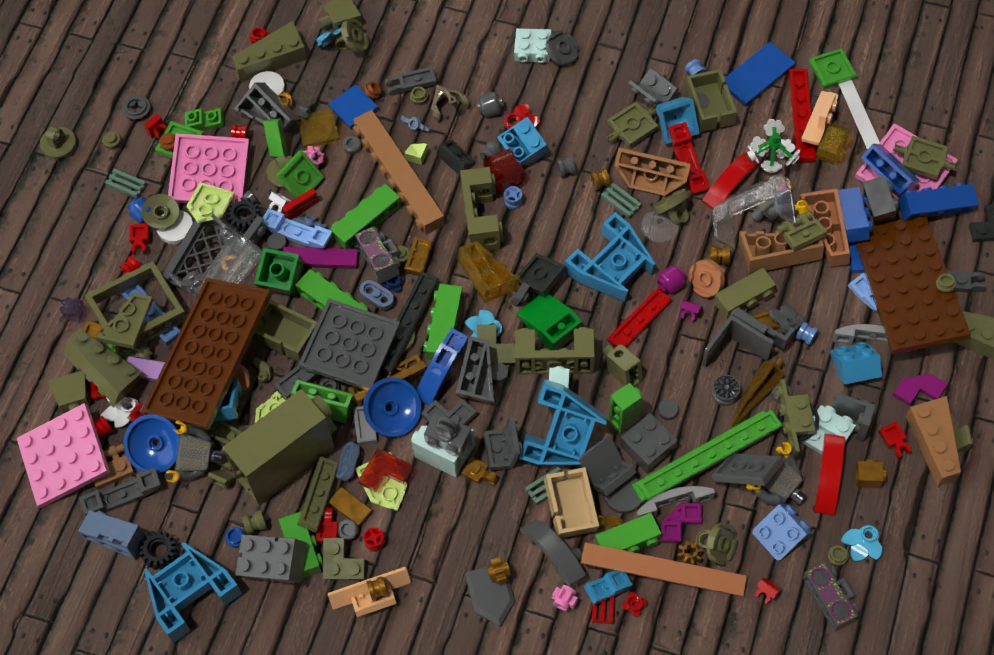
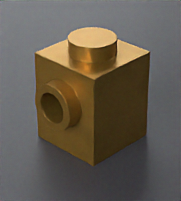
M876 460L858 461L855 468L856 487L880 488L882 483L886 481V469H883V462H877Z

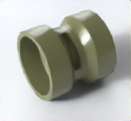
M261 510L255 511L252 516L248 514L242 516L247 535L254 533L255 529H267Z

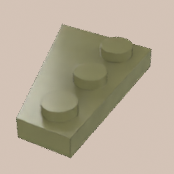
M133 293L119 309L120 312L116 317L107 323L105 330L96 336L97 341L135 349L153 302L152 296Z

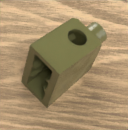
M352 0L330 1L324 5L325 16L318 19L322 29L331 25L334 31L338 30L344 21L351 18L358 20L362 24L361 14Z
M608 345L604 348L603 354L607 359L608 370L623 387L628 383L635 387L643 381L641 361L626 347L618 345L614 348L612 345Z
M83 371L48 380L56 402L63 413L84 403L88 406L90 405L89 381L85 378L86 374Z

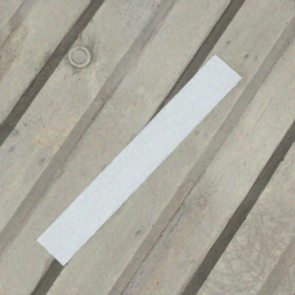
M852 80L840 83V89L868 150L872 144H879L880 142Z

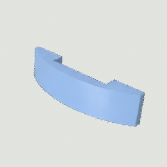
M268 209L263 216L267 230L273 233H281L286 239L301 245L325 248L333 234L332 231L319 226L312 228L287 219L284 214Z

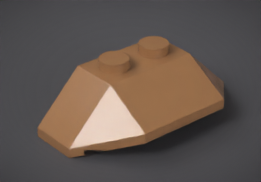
M619 147L614 166L629 188L665 196L687 182L691 164Z

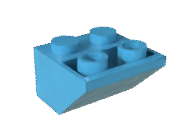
M528 117L497 137L516 166L536 162L551 152Z
M858 342L854 346H838L836 349L830 350L837 376L844 385L882 377L880 355L868 343Z

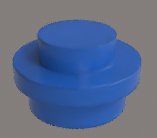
M238 527L230 528L225 534L226 543L231 547H239L241 536L245 535L244 531Z

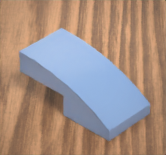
M862 273L847 286L868 307L877 311L866 276Z

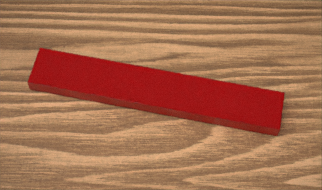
M789 69L795 152L799 149L801 150L798 154L800 157L796 163H815L814 144L802 142V136L811 117L807 69Z

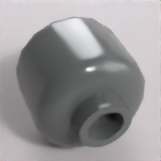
M496 92L481 95L477 101L480 115L483 114L485 117H491L502 112L501 107H504L502 96L499 97Z

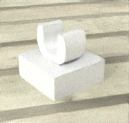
M271 192L269 199L273 202L270 204L269 209L274 210L278 205L279 209L277 212L283 214L282 207L291 202V200L280 193Z

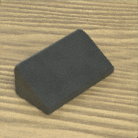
M453 140L441 143L436 152L437 156L459 176L460 170H468L476 164V161Z

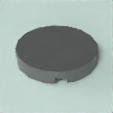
M555 31L547 38L545 44L546 51L555 63L566 66L575 61L578 56V45L569 33Z
M632 476L627 482L617 487L613 493L607 496L604 495L608 507L621 514L637 510L642 502L631 486L639 480Z

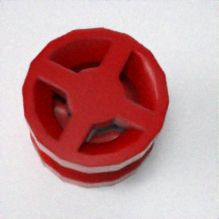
M233 124L231 127V137L248 139V125L239 127Z
M130 256L128 261L122 263L119 267L126 274L140 268L142 265L133 256Z
M103 416L99 417L98 421L94 423L99 440L103 439L105 434L113 432Z
M369 528L364 533V542L368 550L377 552L384 547V535L379 528Z

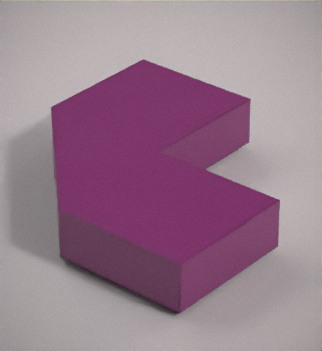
M932 374L907 377L902 379L892 396L910 406L919 391L933 400L938 399L946 388L947 383Z
M680 503L673 512L661 521V543H681V524L701 525L702 503Z

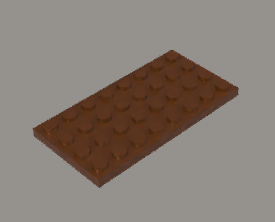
M920 215L905 221L901 219L873 225L872 232H869V240L855 242L892 355L971 338L970 330L955 291L942 292L936 287V280L939 276L948 274L926 216Z
M206 278L141 412L145 415L155 414L173 422L179 420L185 425L210 430L273 293L269 289Z

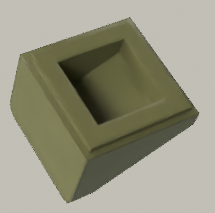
M965 425L954 431L957 452H966L972 445L969 427Z
M220 470L212 471L208 474L211 483L226 490L230 489L235 480L234 476Z

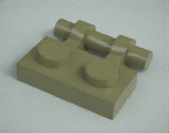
M811 212L799 214L797 218L791 221L786 220L777 227L779 234L786 232L784 233V239L793 251L827 236L826 229L817 218L809 221L813 219Z

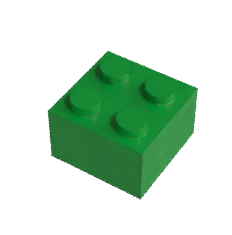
M263 248L254 284L258 288L269 289L271 292L296 296L295 284L301 277L304 265L303 258L298 254Z

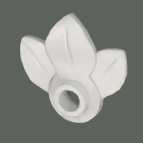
M125 397L114 408L109 406L101 416L106 421H114L116 428L123 427L129 423L130 420L127 417L139 403L134 398Z

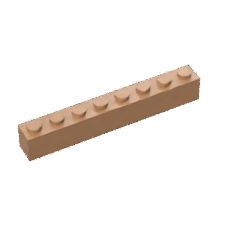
M373 110L354 118V127L352 128L357 137L360 136L365 150L369 149L373 162L379 164L381 174L387 176L389 186L392 190L395 189L401 203L404 202L409 216L415 218L417 228L419 230L422 229L425 235L444 226L443 213Z

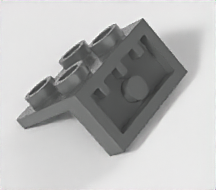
M653 68L648 70L641 82L633 80L628 82L633 86L631 89L634 92L646 96L645 100L652 105L671 101L679 90L677 86Z
M836 394L831 407L836 410V414L839 416H848L852 420L857 421L854 432H857L856 440L864 441L875 405L867 400L851 398L846 394Z

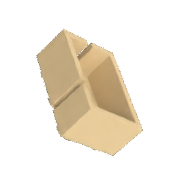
M586 467L568 470L566 476L564 471L546 475L544 484L551 515L555 517L553 520L555 533L560 538L597 531L599 523Z

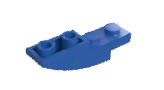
M452 327L443 343L438 347L416 390L420 401L427 405H430L437 397L450 374L451 368L469 339L468 336Z

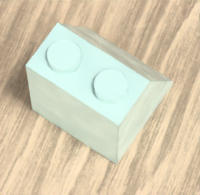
M421 426L419 431H415L411 438L415 458L457 477L475 446L474 430L471 429L472 436L463 455L460 456L457 454L451 455L440 447L433 448L429 446L424 438L427 426Z

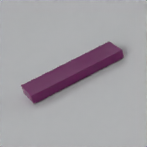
M283 247V252L300 255L304 260L303 267L357 268L358 249Z

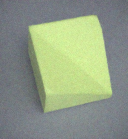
M411 144L404 153L405 159L422 165L428 152V144Z

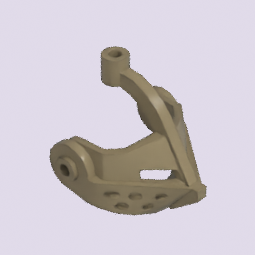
M436 85L431 106L433 118L437 122L440 121L441 114L437 108V103L442 98L447 97L449 105H455L457 98L466 108L469 107L468 98L459 91Z

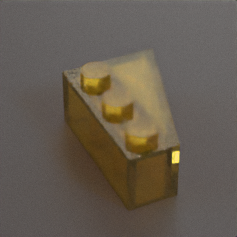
M475 241L459 248L458 262L484 303L517 290L520 277L517 274L511 273L504 263H499L493 258V254Z

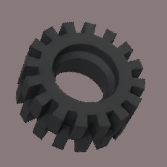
M243 197L240 198L241 201L238 202L236 199L234 200L235 204L232 202L229 204L230 207L227 208L226 215L231 228L235 229L238 233L241 230V233L245 234V230L250 227L255 218L262 215L259 205L254 200L251 201L250 198H247L245 201ZM248 211L251 213V216L245 220L237 218L241 212Z
M158 530V533L152 531L151 536L147 534L145 535L146 540H141L142 545H139L141 552L139 553L149 568L152 567L154 570L159 568L162 570L163 566H168L170 562L175 561L174 558L178 557L177 552H179V549L171 534L169 535L166 531L163 533L162 530ZM157 544L166 545L165 554L160 557L153 556L151 553L152 548Z

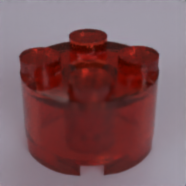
M510 148L484 159L483 166L490 167V173L495 176L496 191L499 190L501 192L521 182L523 167L520 162L516 161L514 153Z

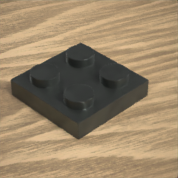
M536 253L514 278V281L519 286L525 282L530 285L528 290L545 297L564 275L567 268L557 261Z

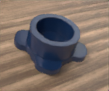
M398 275L383 283V287L387 290L392 289L395 292H399L404 277Z

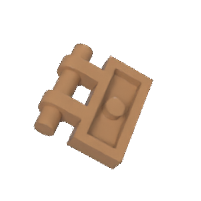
M123 443L117 446L112 445L108 450L103 451L106 459L112 456L114 460L107 463L110 473L94 481L97 490L135 474L126 455L119 456V453L124 451Z

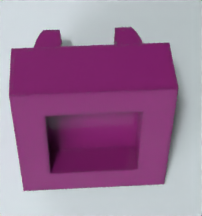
M682 300L680 308L685 310L681 312V318H684L685 313L689 312L692 315L690 321L693 322L696 318L695 313H700L702 305Z

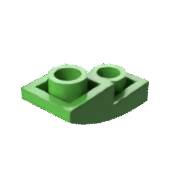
M200 108L185 112V126L197 130L224 127V111L218 108L204 112Z

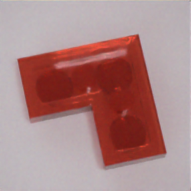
M377 448L360 476L358 484L374 492L378 490L385 476L404 484L413 466Z

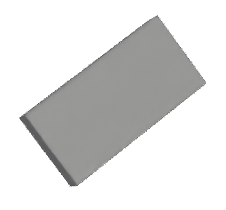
M363 406L353 407L357 444L377 443L376 431L367 423Z

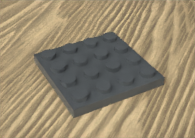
M328 298L300 359L299 368L368 391L375 384L400 327V322Z

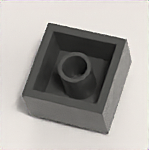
M885 176L863 182V194L865 195L866 205L873 225L896 221V214H898L899 206L896 198L892 199V184L890 180H886Z
M649 413L621 437L620 447L648 474L676 450L678 440Z

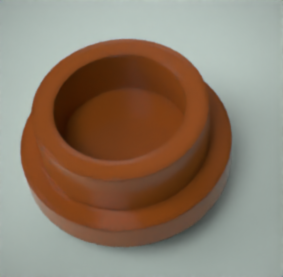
M370 82L364 86L368 97L377 99L380 96L381 87L377 83Z
M172 133L162 135L159 139L160 146L167 151L173 150L175 135Z

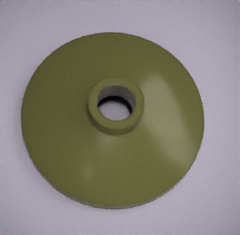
M156 194L144 202L142 217L150 227L166 229L177 221L179 206L171 196ZM151 207V210L146 212L145 208ZM159 212L165 213L163 216H158Z

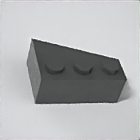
M255 82L234 108V110L258 120L261 124H263L264 120L281 119L284 133H290L301 120L265 82Z
M470 336L456 389V396L494 405L489 341Z

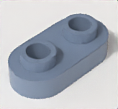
M372 280L364 281L360 285L362 298L377 308L387 310L393 306V294L386 288Z
M348 442L344 446L336 471L337 478L347 481L354 476L355 464L360 456L359 445Z

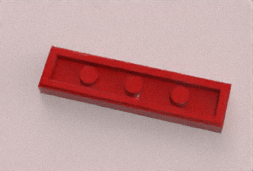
M656 288L607 338V341L615 348L618 345H623L627 348L672 302V298L659 288Z

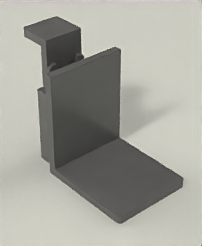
M736 308L705 348L702 365L704 367L707 366L728 337L768 361L773 343L784 350L792 339L795 329L791 327L784 336L740 308Z

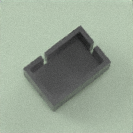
M242 535L239 549L242 557H238L235 575L247 579L301 584L307 542L294 538Z

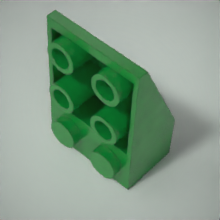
M547 294L545 297L539 295L516 313V316L529 329H535V336L549 350H559L574 338V329L582 327L583 322L569 307L550 294Z

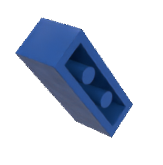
M872 144L861 157L881 177L885 176L887 181L890 180L892 188L900 195H904V192L908 190H913L920 182L912 172L881 144Z
M859 187L838 190L848 243L869 240V232H872V222L867 220L869 218L868 207H864L866 205L865 195L861 194Z

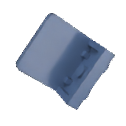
M778 504L752 531L753 535L776 560H782L801 540L809 539L814 534L810 530V524L804 519L801 520L796 515V509L790 504Z

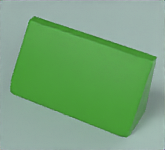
M281 119L264 120L263 124L269 155L274 157L286 156L288 152Z

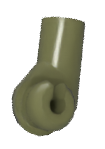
M255 357L252 365L259 369V381L268 382L271 378V366L259 357Z

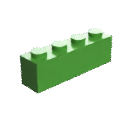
M386 184L376 188L372 195L367 199H363L356 208L348 211L345 217L332 225L330 231L333 232L332 238L343 249L352 248L357 244L355 234L371 227H377L401 207L400 197Z
M311 269L295 284L297 293L322 311L328 298L368 311V307L364 303H358L351 294L342 292L334 282H328L321 273H315Z
M440 284L439 289L435 290L434 301L436 304L435 307L431 308L430 318H433L432 324H428L427 327L429 339L424 342L423 352H426L427 360H432L451 327L455 330L457 329L463 298L462 286Z

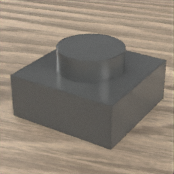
M523 282L510 303L514 306H517L520 301L524 303L529 295L526 291L530 285Z

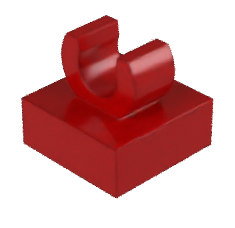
M157 113L144 124L146 133L151 138L156 137L160 139L159 132L161 130L165 132L167 129L162 118Z
M764 577L757 584V587L760 589L756 591L755 596L758 597L762 592L765 593L767 598L764 603L767 604L772 598L777 597L782 589Z

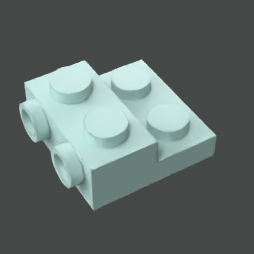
M516 28L514 61L550 62L545 44L547 38L551 35V29Z
M821 405L817 410L819 425L816 432L807 440L800 441L821 455L825 433L844 436L845 445L856 426L850 417L839 416L836 414V410L828 405L825 407Z

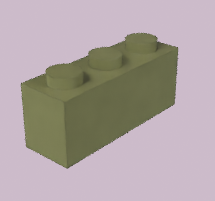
M761 268L716 293L714 304L727 320L736 308L741 310L752 309L761 300L770 299L774 295L776 284L765 269Z

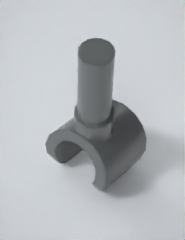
M309 102L305 107L300 105L299 109L301 112L298 116L307 119L310 116V108L313 104Z

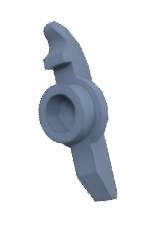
M401 115L400 119L408 123L410 129L430 131L427 126L421 124L419 118L413 117L409 119Z
M306 215L305 218L296 217L292 219L295 222L315 228V226L326 227V224H322L321 221L316 222V218L311 215Z

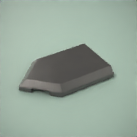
M487 567L468 571L465 573L475 613L500 627L515 603L508 576L506 577L507 582L497 585L496 580H490Z

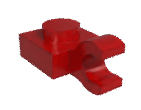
M324 508L323 522L319 523L316 532V543L323 544V538L338 537V522H333L334 512L332 508Z

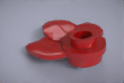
M520 104L515 107L513 113L506 115L504 125L507 129H510L514 126L510 124L511 120H515L517 124L528 117L534 127H536L540 123V119L528 113V104Z

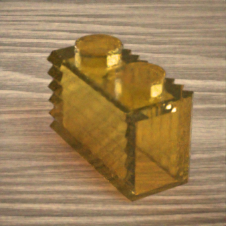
M831 122L817 148L815 158L836 165L838 159L842 161L846 152L844 147L849 146L852 136H850L851 129Z

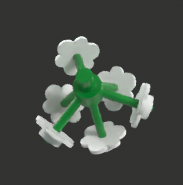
M769 119L767 124L764 125L766 135L770 136L768 141L766 142L765 139L756 136L753 138L750 146H747L750 150L747 152L748 159H751L752 162L756 160L757 163H760L756 157L757 155L763 157L769 149L772 150L770 161H764L761 164V167L769 173H775L782 169V165L774 161L775 152L780 159L789 158L786 162V166H788L790 163L793 165L795 162H798L800 157L798 154L801 151L799 149L792 155L791 152L795 150V145L792 144L790 139L783 140L780 138V132L785 130V126L781 120L775 121L774 119Z

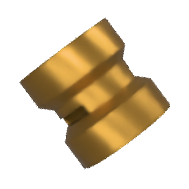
M710 246L709 260L729 265L730 246H723L722 248Z

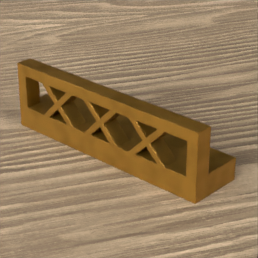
M416 354L396 365L393 372L397 371L399 373L391 376V374L382 371L379 373L377 380L385 379V376H387V378H400L411 384L423 377L427 366ZM415 361L417 362V364L408 368L409 364ZM349 387V392L353 394V399L357 406H363L364 398L368 391L363 390L355 393V391L361 388Z

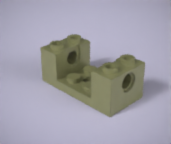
M490 167L460 170L470 251L475 253L500 249V242H503L502 222H498L497 215L478 217L475 205L493 202V194H496L495 176L490 173Z
M587 327L574 329V350L562 348L560 350L541 349L539 351H535V329L521 328L520 330H515L516 375L549 374L550 368L557 366L569 369V374L594 373V329Z

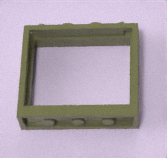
M153 261L124 274L114 281H109L106 285L93 289L84 295L89 308L104 331L107 327V321L97 304L154 276L174 309L145 323L136 346L186 321L183 308ZM111 344L117 355L131 349Z

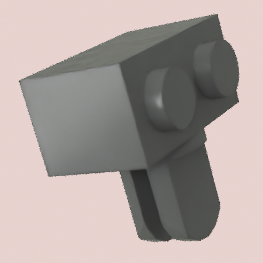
M435 413L424 432L425 442L433 448L440 447L451 455L457 454L460 456L463 455L472 436L471 427Z

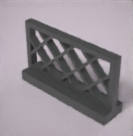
M194 220L162 274L166 283L172 284L197 297L199 292L193 289L192 284L201 281L204 283L206 278H216L222 267V259L229 255L239 235L211 221L197 223ZM207 226L215 229L216 234L205 237L204 231ZM225 235L232 237L229 244H221L220 237ZM218 238L220 246L209 249L207 241ZM205 241L207 250L196 253V244ZM221 250L223 254L221 259L213 261L211 252ZM209 254L211 262L200 265L197 256ZM196 257L198 266L187 269L186 261ZM212 265L214 270L212 275L204 277L201 268ZM199 269L202 278L190 280L188 272ZM187 273L188 282L179 283L175 281L178 275Z

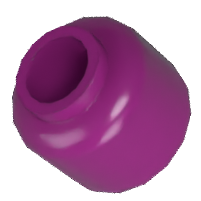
M672 265L658 274L657 284L663 292L674 293L684 287L686 274L683 269H678Z

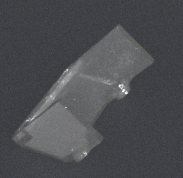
M777 174L727 197L716 205L712 211L715 240L724 246H730V249L734 250L732 216L772 199L774 201L775 214L794 224L795 216L789 179L782 174Z
M212 214L211 217L223 227L219 232V239L225 246L203 274L198 271H191L184 279L170 271L167 274L180 288L196 298L206 278L242 284L262 255V250L255 243L215 214Z

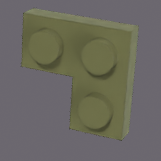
M323 538V579H365V558L345 559V538Z

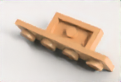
M821 91L802 136V142L814 145L820 144L827 125L832 121V112L836 111L839 95Z
M402 567L329 592L328 597L332 609L353 603L356 616L359 617L396 604L392 590L410 584L411 581L407 568ZM382 576L388 596H379L376 600L372 601L366 581H375L378 577Z

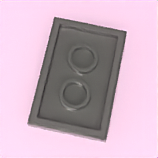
M735 453L726 458L711 476L715 482L765 486L783 465L784 461L781 456Z

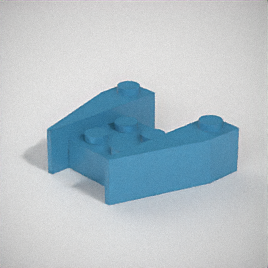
M614 212L603 223L601 235L610 243L593 260L577 249L565 260V266L567 268L566 273L578 283L625 302L629 290L624 285L641 268L652 275L655 262L631 225Z
M544 379L538 395V403L555 408V412L545 440L525 434L522 443V453L519 454V459L538 465H579V457L585 453L595 421L606 425V416L564 385Z
M184 542L181 545L186 553L152 576L147 568L144 569L156 619L173 643L191 631L178 612L211 588L225 606L242 594L226 569Z

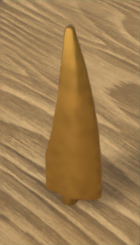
M777 357L775 362L764 361L740 400L731 423L732 428L774 389L784 375V372L780 369L784 363L781 357Z

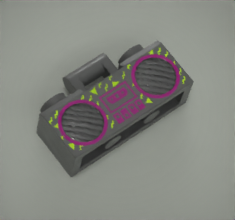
M371 227L355 234L358 247L379 284L400 275L398 269L400 262L397 258L400 255V251L392 239L386 240L383 232H378L376 227Z
M824 562L806 571L803 580L831 628L836 632L856 622L859 617V609L854 602H850V599L854 598L856 594L847 579L844 577L837 581L838 575L834 567H829L828 563ZM839 586H841L846 594L845 596Z

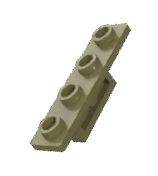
M780 379L778 386H776V397L780 398L781 402L779 411L780 415L784 417L783 431L788 436L787 443L792 447V455L794 458H797L800 452L797 435L814 434L816 429L808 394L788 396L785 379Z

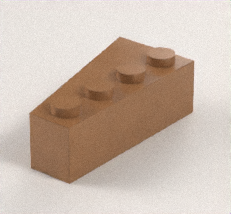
M740 231L739 248L749 274L761 268L767 271L821 260L823 257L824 244L822 239L793 251L785 241L784 233L779 234L778 231L775 233H764V231L747 233V231Z

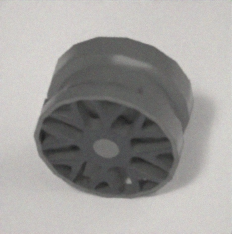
M730 375L717 377L712 388V398L719 405L730 406L734 404L739 396L740 383L735 377Z

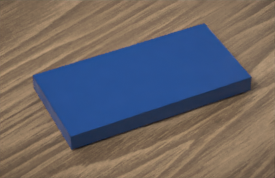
M769 42L725 77V85L727 84L730 94L746 107L784 76L789 69L795 67L796 62Z

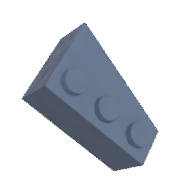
M89 510L78 530L83 539L134 560L139 555V545H142L141 540H146L143 530L139 525L110 517L101 511L94 512Z

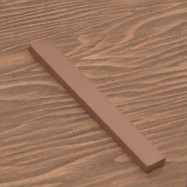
M584 543L580 563L741 597L744 596L747 577L741 574L590 543Z

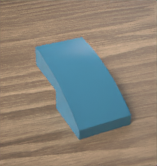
M611 571L606 573L604 577L587 583L584 588L595 605L625 591L633 584L626 573Z

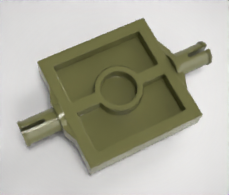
M635 101L609 118L607 124L614 132L606 136L607 141L611 143L619 138L630 148L658 130L657 123L652 119V115L657 113L656 105L646 110Z
M913 135L906 147L895 144L893 151L903 154L902 164L910 172L937 180L939 172L943 167L954 171L957 164L946 160L947 146Z

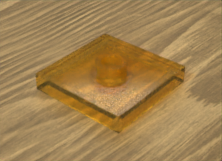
M332 108L310 113L307 119L298 116L301 119L298 124L304 149L307 146L315 147L339 141Z

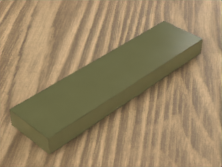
M320 456L297 526L313 532L317 531L339 463Z

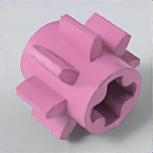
M307 146L308 150L303 151L317 168L318 164L324 163L323 156L325 154L320 152V147L315 146L313 148V146Z
M563 585L561 589L556 587L552 594V599L555 600L553 604L563 611H567L569 607L574 609L578 601V597L575 596L576 591L567 585Z

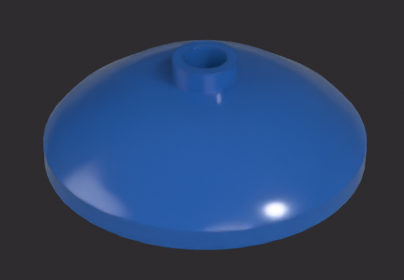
M382 379L373 384L366 393L363 403L364 416L369 426L377 433L389 437L401 436L409 432L419 420L421 414L420 397L415 388L403 379ZM387 404L391 405L390 411L386 410Z
M155 414L144 415L134 420L127 428L124 436V451L129 462L142 472L155 468L157 473H161L171 468L177 460L180 434L173 431V429L178 430L175 424ZM156 439L160 441L159 446L155 444Z

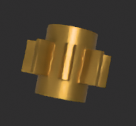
M686 540L684 547L678 546V550L682 553L677 554V559H682L683 563L694 565L695 561L701 562V557L698 555L702 554V549L697 548V542L693 544Z
M500 557L491 559V565L486 566L490 580H496L497 585L507 582L506 577L511 575L507 561H501Z

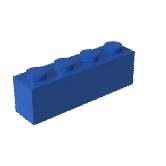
M959 183L953 187L943 185L937 189L928 187L917 192L915 190H908L898 199L904 221L914 219L920 215L933 217L968 212L979 205L974 185H965V183Z

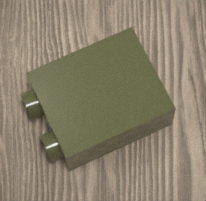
M302 389L222 447L236 479L259 506L316 464L320 456L325 457L335 449L331 434L337 428L329 417L332 415V411L321 396L317 395L311 400Z

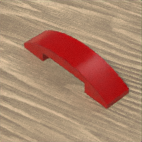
M683 122L669 126L668 130L676 159L691 164L686 182L691 193L696 194L709 190L710 186L705 172L701 170L691 143L692 137L687 123Z
M747 152L740 155L715 181L702 199V202L717 212L728 200L731 192L747 175L752 174L761 164V161L758 160L760 163H757L756 160L752 162L751 159H748Z
M824 434L814 513L835 515L843 463L844 436Z

